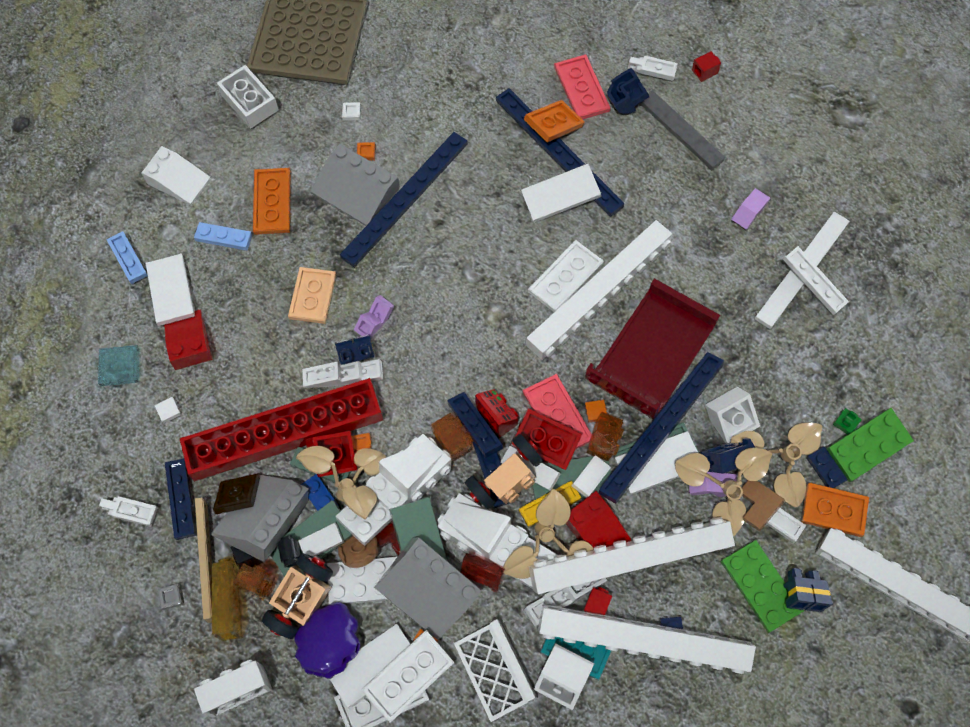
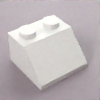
M739 387L705 404L711 423L725 443H731L732 436L744 431H753L760 427L751 395Z

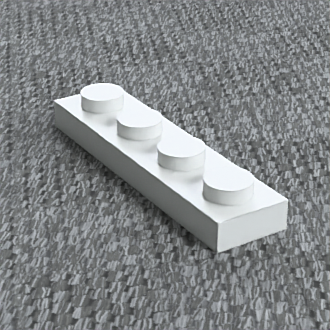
M799 246L783 258L786 264L833 315L849 302Z

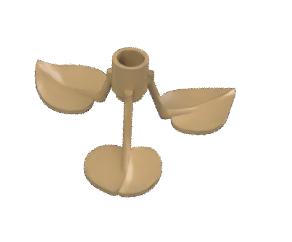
M797 424L789 430L787 435L789 442L792 444L783 449L768 450L772 454L780 453L782 459L785 462H789L786 474L778 475L775 478L773 487L775 493L784 498L785 502L793 507H798L802 503L806 493V481L801 473L793 472L790 474V470L795 465L794 461L799 459L802 454L810 455L818 450L821 443V424ZM744 431L731 437V443L738 444L743 442L742 439L750 438L756 448H764L762 436L755 431Z
M312 446L302 450L297 455L296 459L313 473L323 474L332 467L335 487H338L336 497L343 501L355 514L364 520L367 519L376 504L377 496L367 486L356 487L355 482L362 470L370 476L380 473L379 461L386 458L382 452L368 448L358 450L354 455V463L360 468L352 480L345 478L340 482L336 466L332 462L334 454L329 449L322 446Z
M748 448L741 451L735 459V465L740 469L736 482L729 480L722 483L707 474L710 469V463L700 453H690L677 459L675 469L680 479L687 485L700 486L703 484L704 478L707 477L722 488L724 494L728 497L727 502L721 501L717 503L713 509L712 517H722L723 520L730 521L732 533L735 536L744 523L743 516L746 514L744 503L738 500L743 495V490L740 486L742 484L741 475L743 474L744 478L749 481L762 479L769 469L772 453L762 448Z
M552 489L537 507L536 518L539 522L535 526V532L537 533L535 536V552H533L530 546H521L515 549L503 565L502 571L504 574L519 579L529 578L528 566L534 565V562L538 560L536 556L539 554L540 540L543 542L553 540L566 553V557L574 555L575 551L586 550V552L594 550L588 542L582 540L572 543L568 550L555 537L554 525L561 526L566 524L571 513L568 502L557 490Z

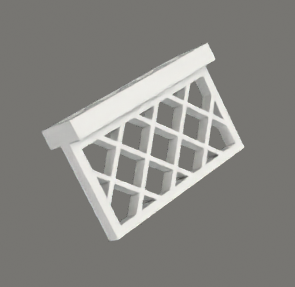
M496 619L484 628L454 643L490 722L538 699L500 620ZM490 631L493 637L490 646L479 643L482 634ZM466 642L474 643L475 647L472 656L464 654L461 645ZM478 645L489 648L486 661L475 658ZM492 650L501 653L500 666L489 662ZM474 660L485 663L481 676L474 674L471 669ZM487 665L499 668L495 681L484 677ZM502 669L509 671L512 676L509 685L498 682ZM483 679L494 683L490 695L482 693L480 687ZM513 682H515L517 688L512 687ZM497 684L508 688L505 700L493 697ZM511 689L519 691L523 700L516 704L507 702ZM492 699L503 702L501 712L494 716L490 710ZM506 704L511 705V707L505 709Z

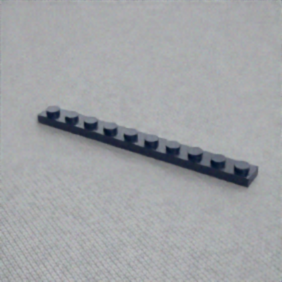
M510 88L496 96V102L565 172L586 165L559 137L546 142L524 120L525 115L533 111ZM592 171L601 192V197L594 199V201L611 217L621 210L625 203Z
M453 132L341 252L340 258L355 268L468 145V140Z
M709 352L705 354L599 489L600 495L615 504L620 500L723 367V359Z

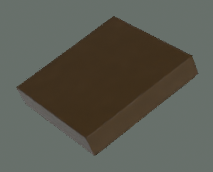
M258 474L221 481L213 507L214 513L217 515L253 507L260 480Z

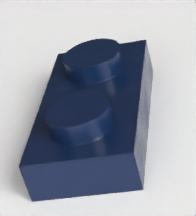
M825 447L807 456L806 459L826 487L836 488L848 480Z

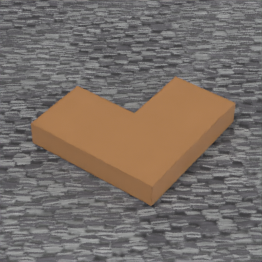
M748 480L742 487V497L754 505L743 516V520L758 531H761L783 505L785 499L760 482Z

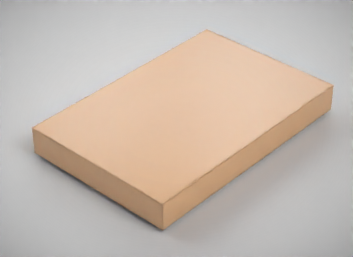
M299 267L288 318L291 320L326 324L337 275L336 272Z

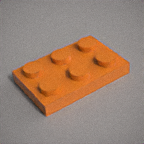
M563 100L530 112L524 118L546 142L582 128L585 123Z
M808 483L801 522L825 529H838L846 534L863 537L869 497Z

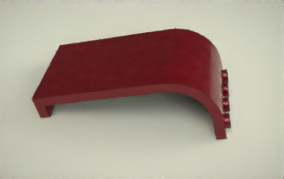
M654 278L649 290L599 365L593 369L594 364L590 363L586 369L585 379L654 420L670 399L715 328L720 315Z

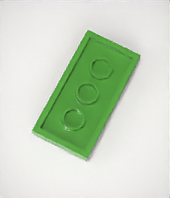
M889 408L826 449L848 479L847 481L852 482L914 440L893 409Z
M756 540L721 561L767 633L772 632L804 612V610L786 607V600L789 598L788 589L784 588L783 585L785 582Z

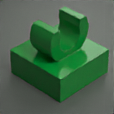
M845 408L833 425L848 435L856 429L862 419L853 411Z

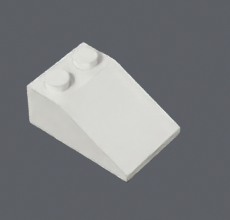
M163 146L160 147L142 171V175L148 185L191 206L211 180V177L179 154Z

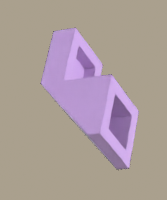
M755 188L741 204L731 220L747 230L771 198Z
M381 295L377 296L370 311L360 315L354 331L361 336L370 334L372 338L388 320L394 305Z
M707 472V474L722 483L729 480L737 481V475ZM707 477L704 478V482L700 486L689 485V494L693 496L708 493L718 497L726 496L722 488Z

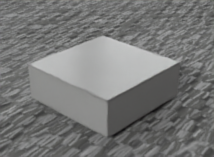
M179 584L158 589L162 610L183 605Z

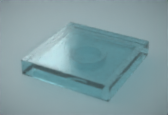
M137 345L99 349V386L138 383L139 347Z

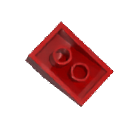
M201 309L194 311V317L164 325L169 362L175 370L213 360Z
M528 408L513 438L520 434L528 442L531 440L538 448L536 452L543 461L566 470L582 434ZM511 441L509 446L517 449L516 445Z
M597 491L570 510V517L566 525L579 541L588 542L593 549L600 545H606V547L614 546L613 543L616 541H632L609 505Z

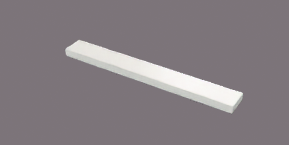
M833 212L804 251L816 266H818L850 222L836 212ZM792 269L755 317L756 321L769 329L773 327L804 285V282Z

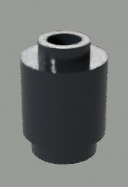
M292 535L280 538L281 541L277 545L281 563H284L285 568L297 566V559L301 555L298 539L293 538Z

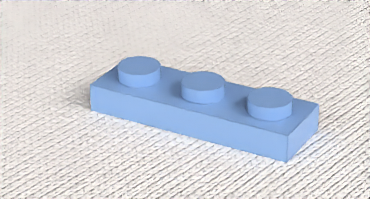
M199 222L194 235V239L197 242L248 251L252 238L251 231Z
M123 231L106 239L131 284L148 276Z

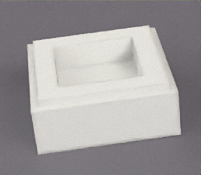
M360 102L343 103V121L360 120Z
M173 397L154 405L163 423L181 415Z

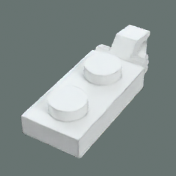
M644 55V57L640 58L630 57L628 69L632 68L641 74L673 81L677 63Z
M119 496L118 498L114 497L113 501L101 499L99 507H102L101 509L109 511L108 515L114 518L150 527L158 509L155 505Z

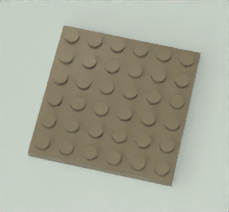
M266 0L247 67L254 73L347 84L368 4L367 0Z

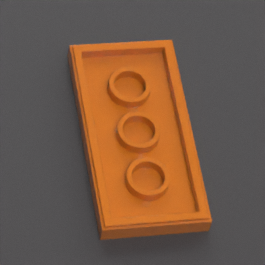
M290 168L254 170V235L290 233Z

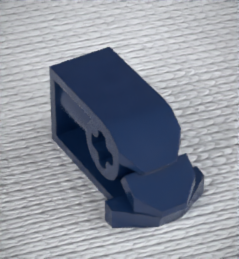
M744 438L742 439L743 442L738 444L726 443L701 451V454L710 463L708 472L723 474L737 469L735 465L737 455L745 449L756 448L751 439Z

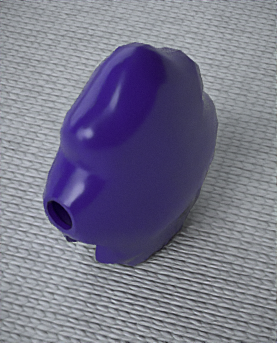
M334 602L324 608L316 609L311 615L310 620L304 626L302 625L298 628L299 630L294 637L295 644L298 647L295 657L307 674L331 679L343 672L346 668V663L357 656L360 649V641L355 634L359 623L357 618L351 615L345 604Z

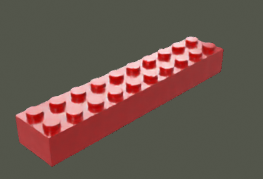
M368 378L179 439L188 475L195 482L297 449L298 447L306 446L305 439L353 431L384 420L371 379Z

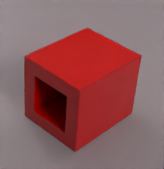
M710 51L694 59L692 71L703 82L719 73L720 59Z
M593 588L583 612L605 615L612 595H609V591L604 588Z

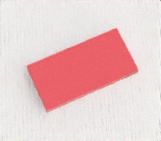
M586 54L554 63L555 71L573 111L582 120L610 112V105Z
M557 374L523 390V394L533 411L582 434L576 449L594 441V437Z

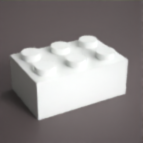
M246 65L217 82L221 96L250 129L279 110L275 97Z
M247 660L240 664V668L233 671L232 669L225 670L219 674L220 677L214 680L211 678L199 683V687L194 688L202 714L212 718L273 690L264 666L256 660Z

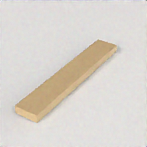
M201 497L195 498L202 609L203 619L211 623L216 620L208 503Z

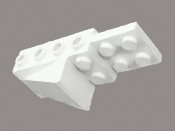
M422 434L419 438H414L405 450H401L379 461L380 473L369 478L365 485L372 489L377 496L376 504L366 520L355 514L348 506L336 515V520L362 545L365 546L392 521L390 508L421 499L428 490H431L442 477H445L451 471L450 454L446 450H441L431 437L427 438Z
M459 493L456 498L452 497L447 507L449 509L446 514L442 513L436 522L441 538L456 543L460 550L464 552L469 551L475 559L482 563L485 561L491 565L494 571L500 574L503 572L502 568L506 559L515 549L521 546H530L533 552H535L536 541L528 537L527 531L518 525L514 527L511 525V518L509 516L492 512L490 508L487 509L483 505H478L467 494L463 496ZM539 544V554L536 556L538 560L546 559L547 562L554 560V557L558 556ZM531 577L526 579L515 578L533 589Z

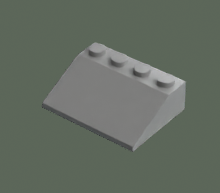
M339 144L328 157L310 193L367 226L399 190L397 176Z
M258 475L260 480L254 506L227 512L211 534L223 542L265 562L277 546V543L280 542V538L285 535L308 503L309 488L292 480Z
M413 537L374 586L376 590L437 640L463 615L482 591L419 537Z

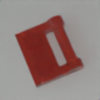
M466 553L460 573L466 578L492 588L491 591L498 593L505 569L495 563L487 562L476 555Z

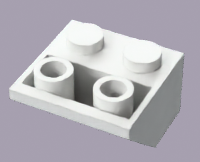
M555 644L534 690L573 710L594 663Z

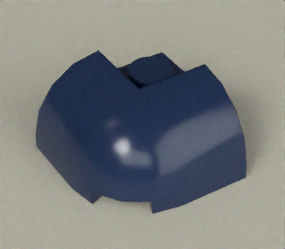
M632 68L612 79V84L607 91V95L615 108L623 114L636 111L634 106L649 98L648 92Z

